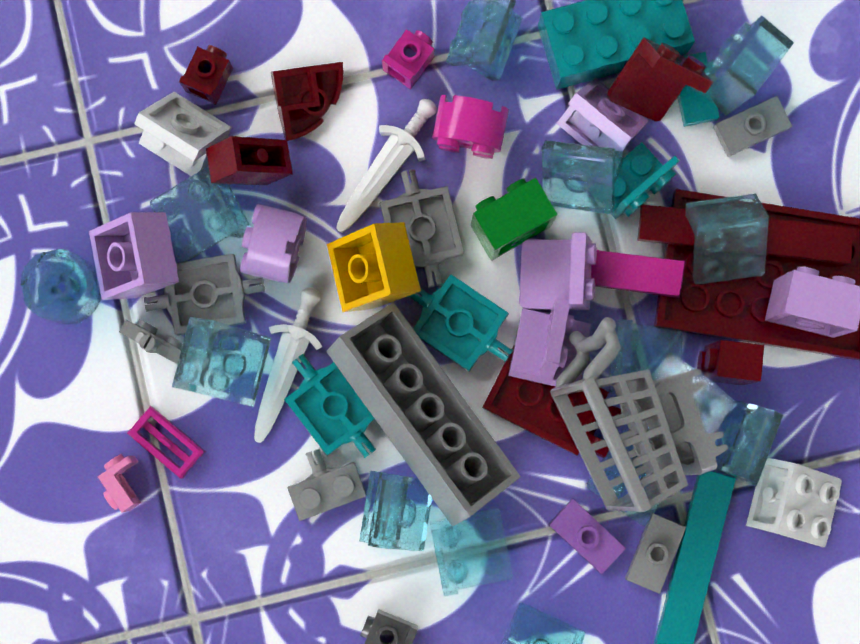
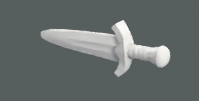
M429 99L420 100L417 113L414 114V117L411 118V121H409L404 130L389 125L379 126L381 136L390 137L341 213L336 227L339 232H345L364 214L413 151H415L419 162L426 160L423 150L414 136L418 134L417 132L421 130L420 128L423 127L426 120L437 113V107L433 101Z
M305 288L301 291L302 304L293 325L281 324L269 327L271 334L283 333L268 377L255 425L254 438L258 443L264 441L271 431L284 404V399L287 397L298 370L292 362L298 359L301 363L298 357L305 354L309 342H311L316 350L323 347L313 334L306 331V326H308L310 321L309 318L314 310L313 307L321 300V294L314 288Z

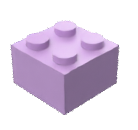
M130 212L89 231L102 300L138 298L179 282L166 212Z
M797 267V270L787 272V274L774 280L765 321L832 338L858 330L860 321V286L855 285V280L849 277L833 276L832 279L819 276V271L816 269Z

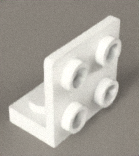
M763 457L746 526L825 547L831 531L842 480L796 463Z

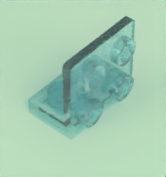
M209 167L204 168L150 201L154 212H166L173 251L179 262H187L229 236L243 238L246 227H251L230 185L211 183Z
M756 193L686 203L685 215L695 235L693 280L695 284L762 276L765 273L769 216Z
M618 319L615 321V331L621 349L610 364L609 377L648 369L653 381L681 374L683 331L651 325L633 324V320ZM609 386L608 392L616 394L614 387Z
M498 508L478 511L455 526H452L447 518L430 521L444 596L458 594L459 589L513 578L501 513Z

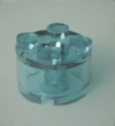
M56 249L37 254L26 264L22 272L20 286H22L25 305L37 316L52 322L71 325L78 324L91 316L101 301L96 268L90 262L71 251ZM61 282L66 286L64 292L58 288Z

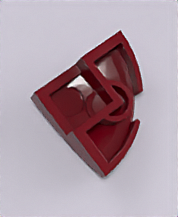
M343 62L270 72L285 140L289 141L305 136L324 122L322 117L331 104L336 105L342 90Z

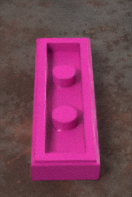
M597 250L596 264L591 265V278L595 279V287L680 298L685 261Z

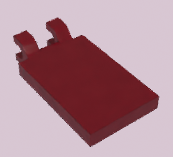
M512 352L504 363L482 408L578 456L579 451L550 393L551 389L556 386L508 376ZM599 388L603 398L606 399L609 392ZM583 391L567 394L573 407L588 403ZM615 406L608 407L612 417L622 414L620 408ZM592 410L577 413L582 426L596 422ZM597 429L586 432L591 444L602 440L594 436ZM606 446L595 450V453L604 458L609 448Z

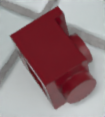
M208 45L206 50L197 46L184 76H181L179 80L185 92L216 105L233 70L230 61L226 59L227 53L212 45ZM205 64L212 66L210 72L201 73Z

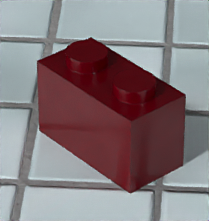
M231 136L206 148L211 183L269 185L293 174L287 140Z
M719 340L706 345L704 351L699 352L697 369H700L702 372L701 381L734 385L761 382L764 345Z

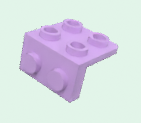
M572 233L571 240L529 239L523 242L519 304L522 308L552 310L556 298L569 301V310H590V300L595 298V279L591 278V265L596 264L597 247L596 243H592L587 233Z

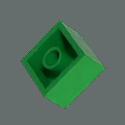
M536 177L526 182L525 178H522L506 188L508 193L497 200L494 196H490L475 206L477 210L472 215L470 226L491 261L523 244L525 240H529L551 228L558 214Z

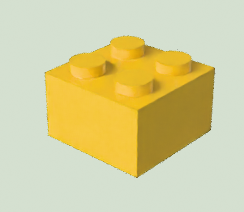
M404 222L374 223L327 244L342 312L374 309L421 291Z

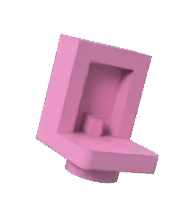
M122 454L104 465L106 471L98 476L106 489L103 493L106 501L114 510L119 508L121 513L131 511L141 504V501L122 475V473L139 461L135 456L124 458Z

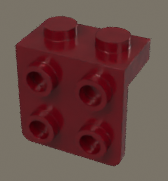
M643 37L608 90L607 97L611 102L653 121H660L685 85L706 94L713 81L704 72L706 66L698 59L690 55L685 58L670 45L663 42L659 45Z

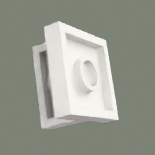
M172 92L139 112L135 121V125L143 129L139 141L140 145L196 180L204 174L208 164L206 148L227 139L232 128L176 92Z

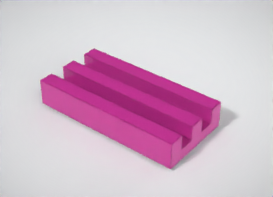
M150 406L127 433L180 479L186 476L189 469L206 452L153 406ZM151 417L193 451L192 455L186 454L148 420ZM141 428L146 429L185 463L181 467L178 466L139 432Z

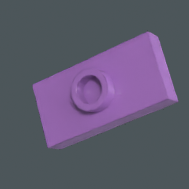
M571 499L548 524L600 574H603L626 549L574 499Z

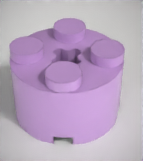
M257 204L252 219L254 227L247 226L243 236L242 247L248 248V252H245L243 255L240 272L281 283H291L300 258L298 256L300 245L303 246L307 218L298 213Z

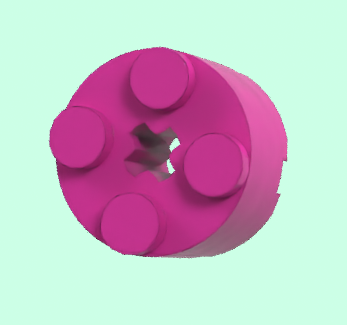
M441 95L432 139L437 141V145H439L441 150L459 153L460 147L471 149L473 156L493 159L494 153L501 152L509 109L502 106L501 112L492 110L493 102L457 95L453 96L452 102H448L447 96Z

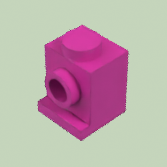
M406 29L388 55H385L382 59L383 71L411 89L434 58L435 49L431 46L433 41L422 31L416 30L413 34ZM410 48L416 52V55L407 57L404 52Z

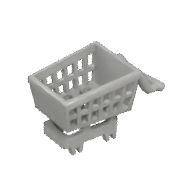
M608 317L601 321L594 334L589 337H585L579 331H574L570 334L569 341L575 346L577 356L556 380V387L551 389L550 393L607 510L644 512L688 486L685 475H701L717 469L716 456L728 450V445H715V441L724 436L723 432L706 433L693 397L694 393L706 387L705 382L693 383V377L701 374L700 369L671 375L654 381L649 369L599 379L621 349L615 331L616 323L612 318ZM604 346V348L588 365L590 361L589 352L595 351ZM585 369L584 375H583V379H582V380H579V381H575L576 378H577V377L582 373V371ZM613 386L617 396L604 399L599 388ZM583 391L588 403L573 407L567 394ZM620 404L622 414L612 417L608 407ZM592 410L596 422L582 426L577 413ZM627 424L629 431L619 434L617 427ZM600 428L604 440L591 444L586 432ZM633 445L634 449L627 451L626 447ZM608 446L612 458L600 462L595 450ZM616 464L620 476L608 480L604 469ZM643 473L646 474L645 477L639 479V477H638L639 475H641V474H643ZM624 482L628 494L618 499L612 487Z

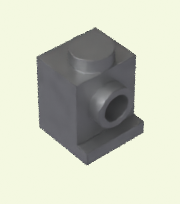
M378 609L375 618L368 615L360 636L366 638L365 644H412L418 630V625ZM385 630H389L394 634V639L390 643H385L380 638V634Z

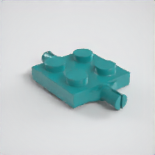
M452 274L449 275L442 287L432 295L421 289L417 294L407 296L423 306L421 317L413 327L419 338L466 371L470 372L479 357L487 353V351H490L504 362L508 360L514 351L496 339L498 330L509 313Z
M305 354L300 355L298 358L305 365L306 369H304L298 359H295L292 364L301 373L304 380L299 388L284 400L327 456L341 445L353 442L365 459L370 454L362 445V442L371 453L376 450L364 434L369 424L375 418L334 362L327 367L315 370L305 357Z

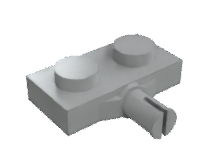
M141 319L138 320L137 324L128 320L124 322L119 333L139 343L140 347L144 348L146 352L157 353L175 364L188 369L194 356L186 352L187 344L172 336H169L167 341L155 335L158 329Z
M320 448L315 449L313 453L310 451L305 454L313 473L305 480L287 487L299 521L367 495L355 462L338 468H326Z

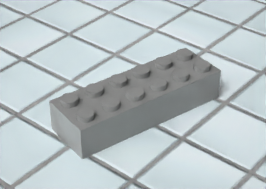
M394 302L339 336L326 351L452 527L471 517L521 477Z

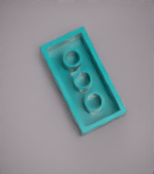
M585 0L541 12L538 22L539 33L556 90L591 81L595 78L598 79L620 73L643 37L659 45L662 42L676 49L681 56L687 55L695 43L683 0Z

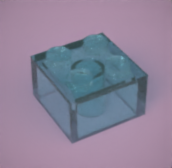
M762 15L751 25L745 21L734 35L731 34L718 49L720 51L719 55L707 63L704 72L710 77L713 84L706 94L698 90L696 91L716 105L727 116L757 93L794 42Z
M190 317L172 387L254 407L272 338L214 320Z

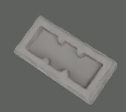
M775 96L716 123L713 128L727 157H730L789 130L792 124L778 96Z
M651 513L625 579L660 594L686 527Z

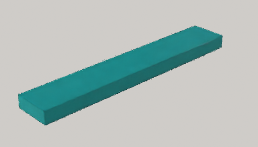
M712 471L697 475L684 524L686 529L677 551L654 644H694L736 478Z

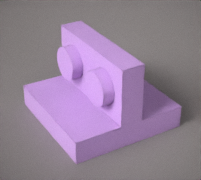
M595 78L573 96L568 103L570 106L556 124L610 167L649 120L642 115L611 102L607 97L609 88Z
M556 298L550 314L523 308L520 314L508 376L556 386V380L577 356L575 346L569 341L570 334L574 331H579L585 337H589L591 324L574 320V316L568 315L569 301ZM583 371L575 381L582 380Z

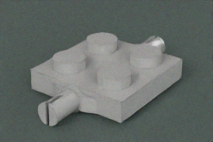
M412 169L409 170L411 184L407 171L401 173L406 192L395 199L380 202L384 223H405L415 267L425 269L428 288L435 286L432 273L435 277L436 286L443 284L438 264L446 259L463 256L464 251L448 186L433 190L419 189L416 171Z
M234 254L176 263L179 282L165 287L164 295L144 297V303L148 304L144 306L146 312L167 308L172 317L174 334L177 336L246 324L243 306L245 294L265 292L264 279L256 278L242 281L238 274Z

